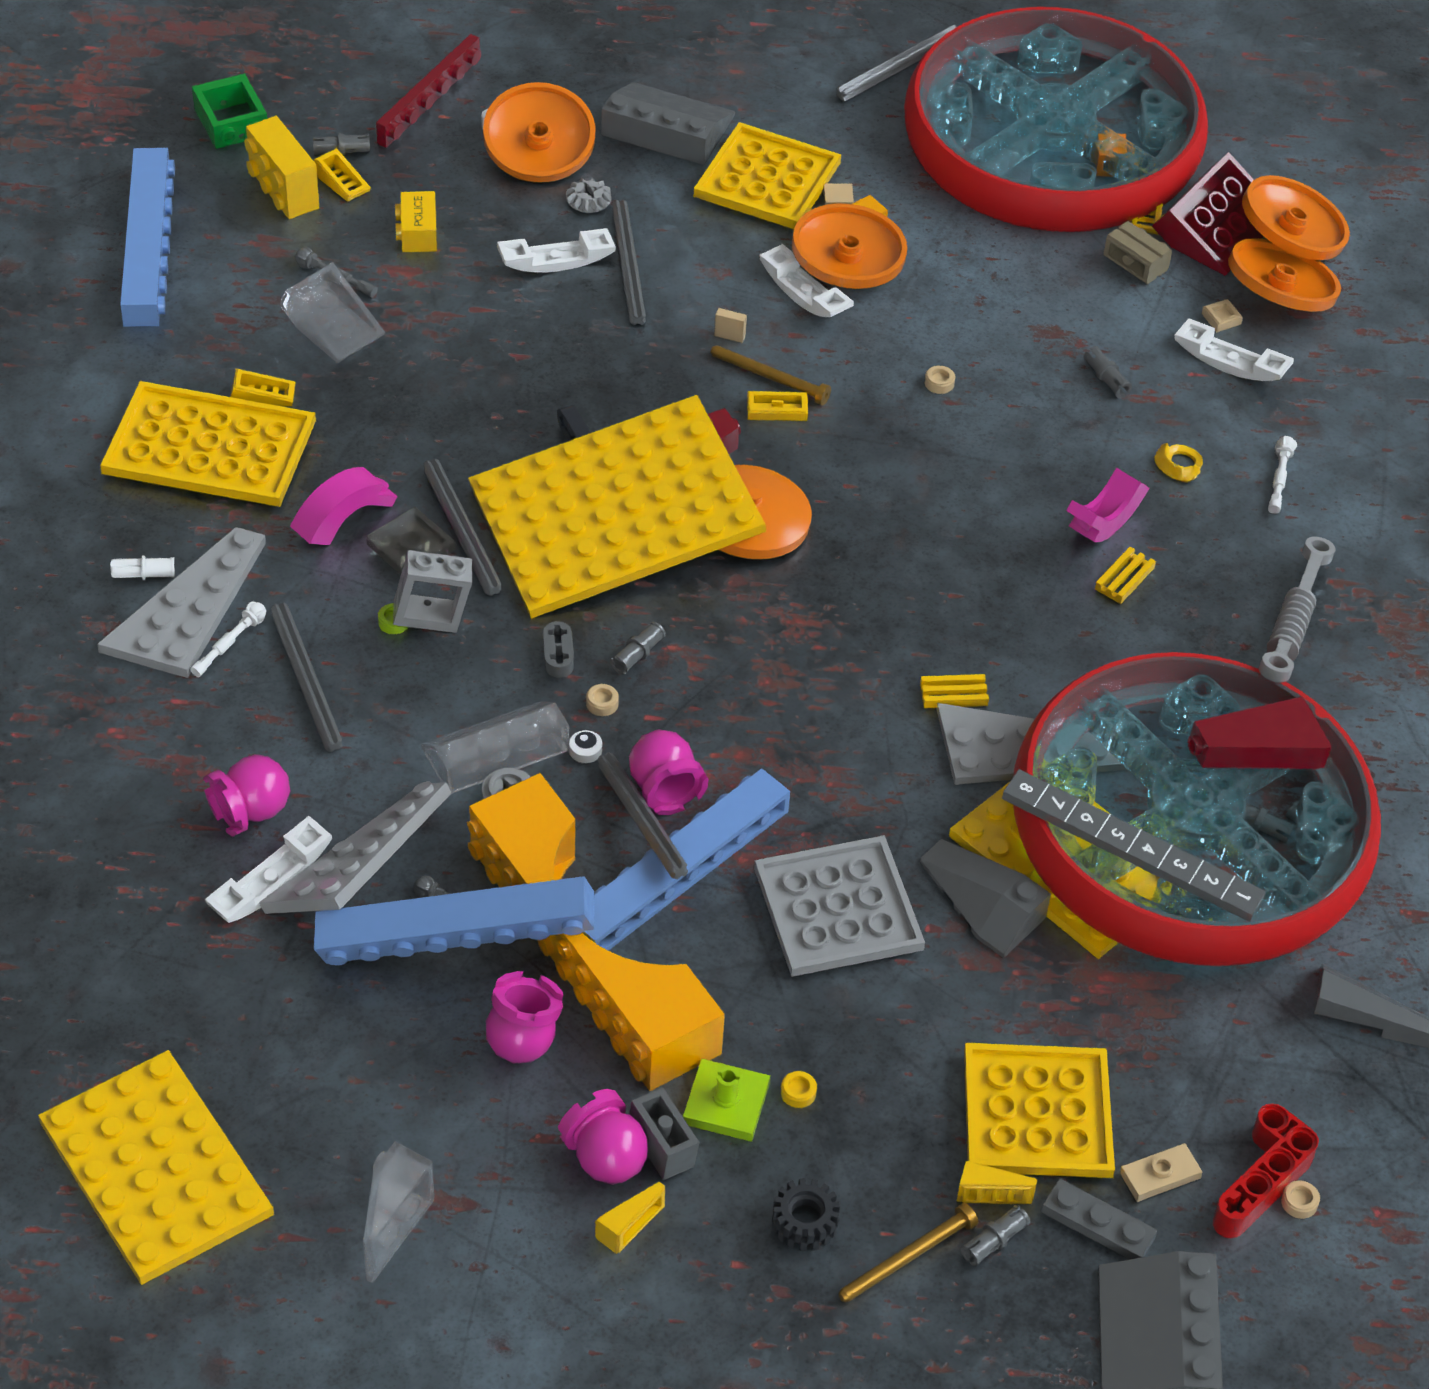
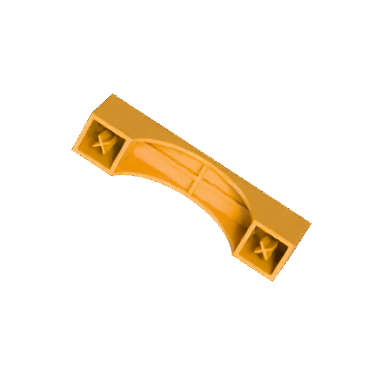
M541 773L469 806L470 821L467 822V826L470 832V842H468V848L472 857L476 861L480 860L485 866L487 877L492 884L497 883L499 887L560 880L575 861V818ZM583 933L579 935H549L546 939L537 940L545 956L550 955L554 960L559 976L564 981L568 980L573 986L578 1002L581 1005H587L598 1029L601 1031L605 1030L609 1035L614 1051L619 1056L623 1055L626 1058L633 1077L638 1082L642 1081L649 1091L698 1067L701 1059L712 1060L722 1054L725 1014L687 964L658 965L627 959L600 947Z

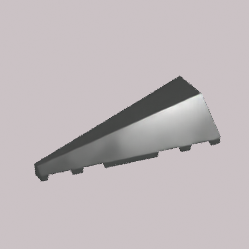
M1321 964L1314 1014L1382 1029V1038L1429 1048V1017L1326 964Z

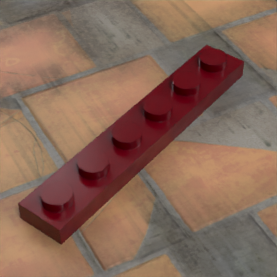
M473 34L466 37L376 122L378 145L387 148L394 140H397L411 124H414L427 109L432 107L435 101L446 94L454 83L462 79L464 74L479 62L481 58L480 37Z

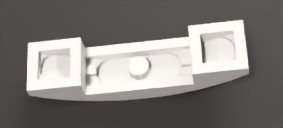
M607 228L580 231L578 241L528 247L525 239L497 242V248L505 266L527 272H558L578 268L596 262L616 250V246Z
M781 244L760 254V261L777 285L794 302L807 311L822 317H832L854 306V301L837 287L830 290L826 289L800 268V264L793 252L785 245Z
M1190 318L1176 332L1174 337L1183 348L1206 364L1225 373L1245 379L1258 381L1280 380L1294 362V358L1268 348L1262 355L1215 338V328Z
M310 816L306 817L283 836L285 844L237 883L230 878L205 899L206 903L228 923L257 911L261 908L260 901L317 860L332 840V835Z

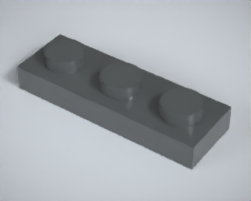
M1062 1179L1058 1180L1043 1204L1041 1212L1128 1259L1144 1257L1156 1238L1158 1231L1152 1226Z

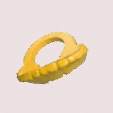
M1164 443L1154 456L1158 469L1177 481L1188 483L1196 479L1201 473L1202 456L1191 447L1179 444L1169 447L1168 443ZM1182 454L1190 457L1195 464L1183 467L1176 465L1171 459L1173 455Z

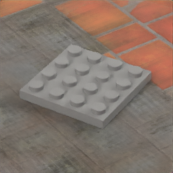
M885 835L755 860L754 870L791 977L924 950L925 941Z

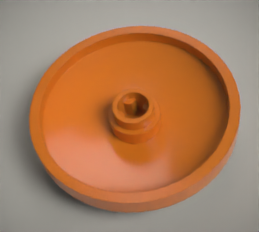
M526 83L506 90L492 102L484 118L483 140L490 158L504 172L524 181L552 182L572 175L587 162L595 144V122L588 106L573 92L550 83Z
M1262 176L1253 180L1243 195V209L1251 224L1266 239L1289 253L1307 259L1328 260L1338 256L1348 243L1350 231L1342 213L1325 196L1301 182L1282 176Z
M838 203L814 208L798 220L793 232L792 250L798 263L817 279L838 287L864 289L883 285L894 279L901 272L907 255V241L901 229L882 213L860 205Z
M1254 238L1238 242L1234 246L1228 260L1232 273L1243 285L1261 297L1288 308L1311 312L1324 311L1335 305L1341 292V284L1337 276L1321 261L1289 253L1267 239Z
M735 465L766 524V532L718 550L747 559H770L795 550L805 540L812 518L811 506L804 492L790 479L770 469L753 465Z

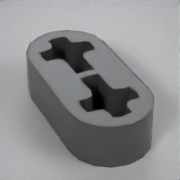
M551 622L543 630L545 670L550 676L562 678L570 675L574 668L572 630L564 622ZM559 635L561 643H555L554 636ZM556 656H562L561 664H557Z

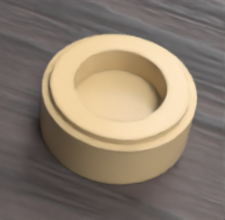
M933 366L927 370L925 386L929 391L945 394L954 388L955 374L950 368Z
M598 684L587 691L586 706L592 714L608 716L617 710L619 694L614 687L607 684Z
M1293 1181L1285 1187L1281 1203L1289 1215L1305 1219L1311 1217L1317 1211L1320 1195L1312 1184L1306 1181Z

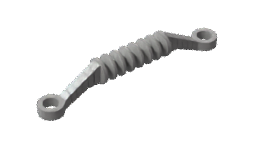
M1309 537L1305 541L1302 555L1308 560L1303 577L1299 587L1290 589L1285 595L1275 627L1267 644V653L1263 655L1259 665L1261 675L1270 681L1286 682L1291 677L1294 669L1293 661L1299 654L1301 643L1304 640L1316 606L1315 595L1311 592L1320 565L1330 564L1335 554V546L1325 538Z

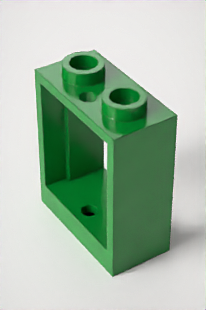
M245 73L192 86L194 109L215 149L244 142L247 139L246 126L268 119L267 112ZM247 103L252 112L218 121L213 111Z

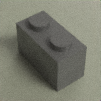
M660 1088L632 1100L629 1115L639 1122L644 1129L648 1141L647 1156L661 1178L665 1180L695 1167L700 1142L665 1089Z

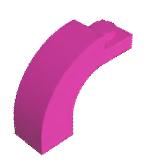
M364 467L347 469L332 476L314 490L300 507L290 527L309 544L330 545L341 524L354 511L367 505L392 507L398 496L388 489L389 484L375 477Z
M1116 468L1103 490L1092 502L1087 505H1081L1074 500L1071 501L1066 509L1067 512L1074 515L1069 527L1093 542H1102L1111 537L1127 522L1150 488Z

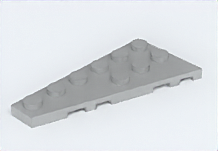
M235 527L97 644L98 652L188 678L191 674L190 668L199 660L266 544L265 535Z
M937 703L936 710L954 784L1012 780L1018 751L1029 727L1035 719ZM1065 724L1045 743L1034 761H1045L1061 775L1147 768L1149 763L1141 736Z
M426 781L415 786L413 791L347 839L337 843L332 850L260 901L259 904L264 913L340 910L449 797L451 791L447 783H431Z

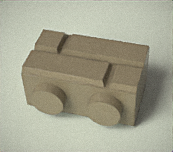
M1127 221L1119 226V229H1115L1108 234L1103 255L1148 285L1157 276H1161L1168 270L1172 250L1164 242H1159L1147 234L1143 228Z

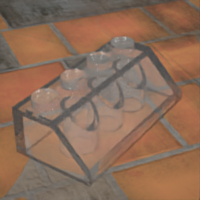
M539 701L421 744V748L440 781L447 783L452 794L484 782L489 774L498 769H520L569 751V724L555 702Z

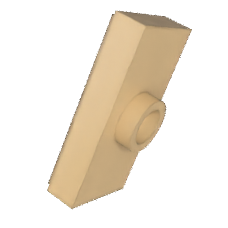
M1184 1143L1121 1166L1120 1174L1135 1200L1139 1202L1201 1179L1202 1170Z

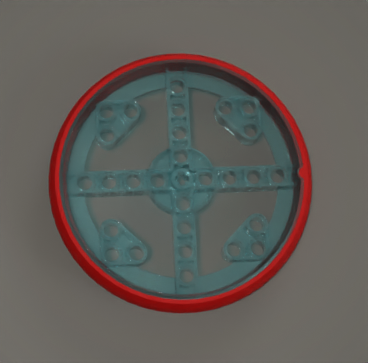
M1059 7L1009 9L972 19L956 27L932 45L922 57L910 79L904 104L905 125L910 144L923 168L941 188L964 205L982 214L1013 225L1038 230L1059 232L1093 231L1119 226L1127 221L1131 222L1134 218L1138 217L1139 219L1155 211L1157 206L1165 205L1185 187L1196 172L1207 143L1208 118L1205 102L1197 82L1185 64L1169 48L1149 34L1119 20L1077 9ZM1019 51L1017 59L1018 68L1025 72L1074 73L1079 69L1081 55L1106 62L1072 85L1061 83L1039 84L995 55ZM958 77L1015 113L1016 122L969 153H966L959 145L967 144L971 137L973 122L972 92L967 84L955 82ZM1141 81L1150 89L1144 90L1141 94L1137 116L1140 143L1148 151H1160L1156 158L1097 121L1096 112ZM1098 134L1104 135L1106 139L1098 140ZM1118 147L1127 150V153L1119 154L1114 152L1113 149ZM1041 148L1052 151L1073 150L1096 166L1100 151L1106 155L1103 170L1120 181L1094 187L1097 171L1092 165L1086 163L1038 162L1032 166L1030 183L1008 178L1002 174Z
M1180 652L1151 653L1114 661L1089 671L1058 692L1039 712L1024 737L1018 751L1014 775L1020 769L1093 805L1096 791L1097 757L1090 749L1084 747L1074 748L1085 733L1089 732L1148 789L1146 797L1147 811L1128 822L1129 824L1184 849L1193 851L1212 850L1241 879L1267 891L1263 900L1269 906L1257 909L1250 922L1230 914V912L1162 878L1158 879L1152 901L1115 881L1136 868V865L1094 844L1083 850L1073 834L1013 805L1018 832L1028 858L1051 892L1086 924L1128 948L1153 957L1193 965L1230 966L1270 960L1308 945L1329 931L1357 902L1372 876L1381 837V814L1376 788L1364 758L1347 732L1316 701L1287 682H1273L1261 675L1259 669L1218 656ZM1303 696L1332 746L1325 767L1312 769L1319 782H1310L1304 787L1296 809L1295 849L1297 855L1309 863H1317L1323 860L1312 878L1308 881L1245 821L1246 798L1292 769L1202 768L1196 759L1181 760L1134 716L1128 708L1163 702L1159 715V724L1162 728L1169 732L1190 735L1194 721Z

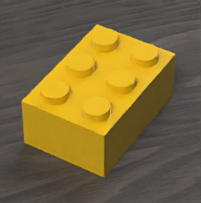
M276 115L246 126L247 139L244 140L249 155V161L246 162L248 172L251 177H256L260 182L263 192L265 194L268 193L272 197L277 210H282L288 219H292L319 209L317 165Z

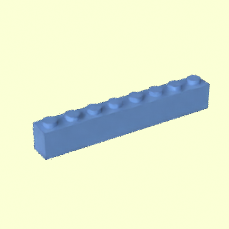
M133 148L120 304L123 327L159 326L160 314H165V296L161 295L167 293V279L163 274H168V257L164 256V254L170 253L169 236H166V234H171V219L167 215H172V198L169 196L174 195L173 178L170 177H175V161L169 160L168 148Z
M762 768L752 776H746L739 783L738 787L728 794H722L705 812L697 813L689 824L681 830L673 831L669 835V838L687 863L688 873L686 876H681L678 880L673 879L654 850H648L639 862L632 867H626L614 881L607 886H601L595 891L594 930H587L582 933L597 945L609 951L788 813L790 791Z
M585 876L346 907L340 910L316 911L314 950L326 964L343 965L347 961L360 959L376 961L380 957L391 955L408 957L415 952L422 951L440 953L446 951L447 948L454 947L477 948L485 943L510 944L517 939L524 938L542 940L546 939L549 935L556 934L579 935L583 931L594 930V890Z

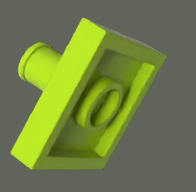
M701 1059L683 1114L684 1120L691 1127L752 1142L769 1088L771 1075Z

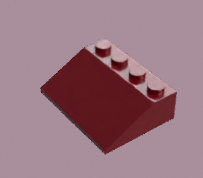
M1228 152L1208 169L1152 227L1170 247L1225 276L1231 271L1228 260L1234 246L1245 239H1262L1264 237L1251 224L1242 205L1243 195L1254 179Z

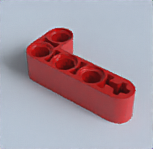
M1270 1103L1262 1106L1258 1111L1252 1130L1253 1141L1266 1153L1219 1198L1213 1217V1227L1219 1235L1225 1238H1237L1242 1235L1283 1194L1285 1187L1289 1183L1297 1181L1310 1168L1319 1143L1317 1134L1279 1104Z

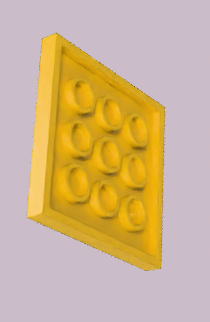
M739 122L694 187L693 197L794 229L798 220L812 209L824 190L825 183L830 181L841 163V154Z
M965 1043L964 1067L968 1161L1023 1175L1113 1178L1115 1164L1106 1048Z

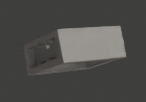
M408 550L394 598L393 625L457 633L472 585V559ZM414 581L458 586L454 600L411 595Z

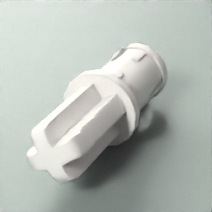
M142 555V558L112 559L110 563L111 576L114 578L142 577V580H146V577L175 578L174 557L145 558V555Z

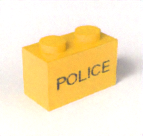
M435 191L401 192V204H395L396 221H401V223H395L396 241L402 240V252H437Z

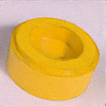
M794 1071L783 1078L781 1097L789 1106L804 1108L812 1104L816 1098L817 1083L810 1074L803 1071Z

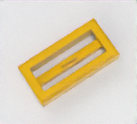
M747 391L748 420L808 421L807 392Z
M1129 547L1097 580L1095 590L1122 604L1155 568L1156 561L1152 558L1148 561L1145 560L1143 553L1140 552L1136 555L1134 554L1135 549ZM1131 561V563L1116 577V575ZM1138 566L1141 567L1118 593L1114 592ZM1115 578V580L1108 587H1106Z
M985 674L921 676L920 687L924 708H937V703L961 707L988 706L989 695L987 694V684H985Z

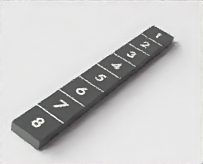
M1020 769L1003 792V800L1248 922L1252 920L1267 892Z

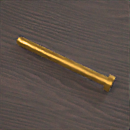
M718 345L711 348L710 353L712 356L797 391L807 392V395L815 397L814 400L817 404L825 405L829 399L831 386L822 383L820 386H817Z
M962 1203L956 1207V1215L840 1289L838 1293L842 1302L853 1300L963 1227L970 1230L977 1226L978 1218L974 1210L967 1203Z

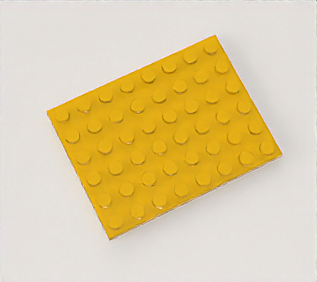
M698 395L468 478L471 489L531 619L766 532V524Z

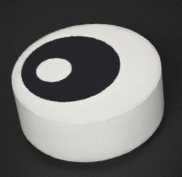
M579 731L570 738L569 753L578 762H594L602 754V739L593 731Z

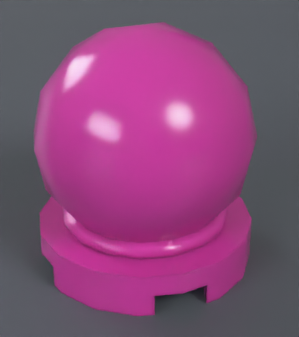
M660 729L642 735L632 747L629 756L631 776L642 789V796L647 805L653 808L656 814L672 815L684 811L683 805L691 801L695 796L698 801L702 798L708 788L709 779L701 764L695 761L689 743L676 732Z
M262 755L242 758L229 768L227 775L220 770H216L203 777V780L210 784V787L204 790L209 806L217 821L224 818L230 826L226 828V833L232 837L248 829V820L260 822L274 817L285 807L290 794L287 773L279 763L270 757Z
M523 971L506 973L496 981L491 996L493 1008L485 1021L486 1040L497 1056L513 1064L532 1063L548 1051L555 1038V1021L558 1020L562 1012L563 992L556 983L545 976L540 975L539 980L522 977Z
M611 1089L599 1090L592 1093L596 1099L588 1102L582 1108L578 1103L574 1104L561 1119L558 1129L562 1134L560 1138L568 1149L577 1150L576 1156L584 1171L596 1181L614 1185L631 1179L641 1171L648 1154V1141L640 1123L631 1115L625 1114L626 1105L617 1092Z

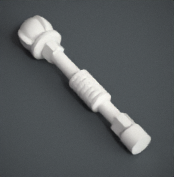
M1289 436L1281 437L1275 445L1279 465L1278 469L1275 470L1272 485L1274 492L1271 495L1268 511L1273 514H1277L1281 510V491L1285 488L1287 477L1286 464L1289 458L1293 457L1294 450L1297 447V442Z
M255 601L250 602L246 610L242 612L243 618L239 621V624L230 633L226 632L212 646V650L190 668L192 674L200 677L218 655L221 656L235 643V638L245 628L262 623L266 616L264 605Z

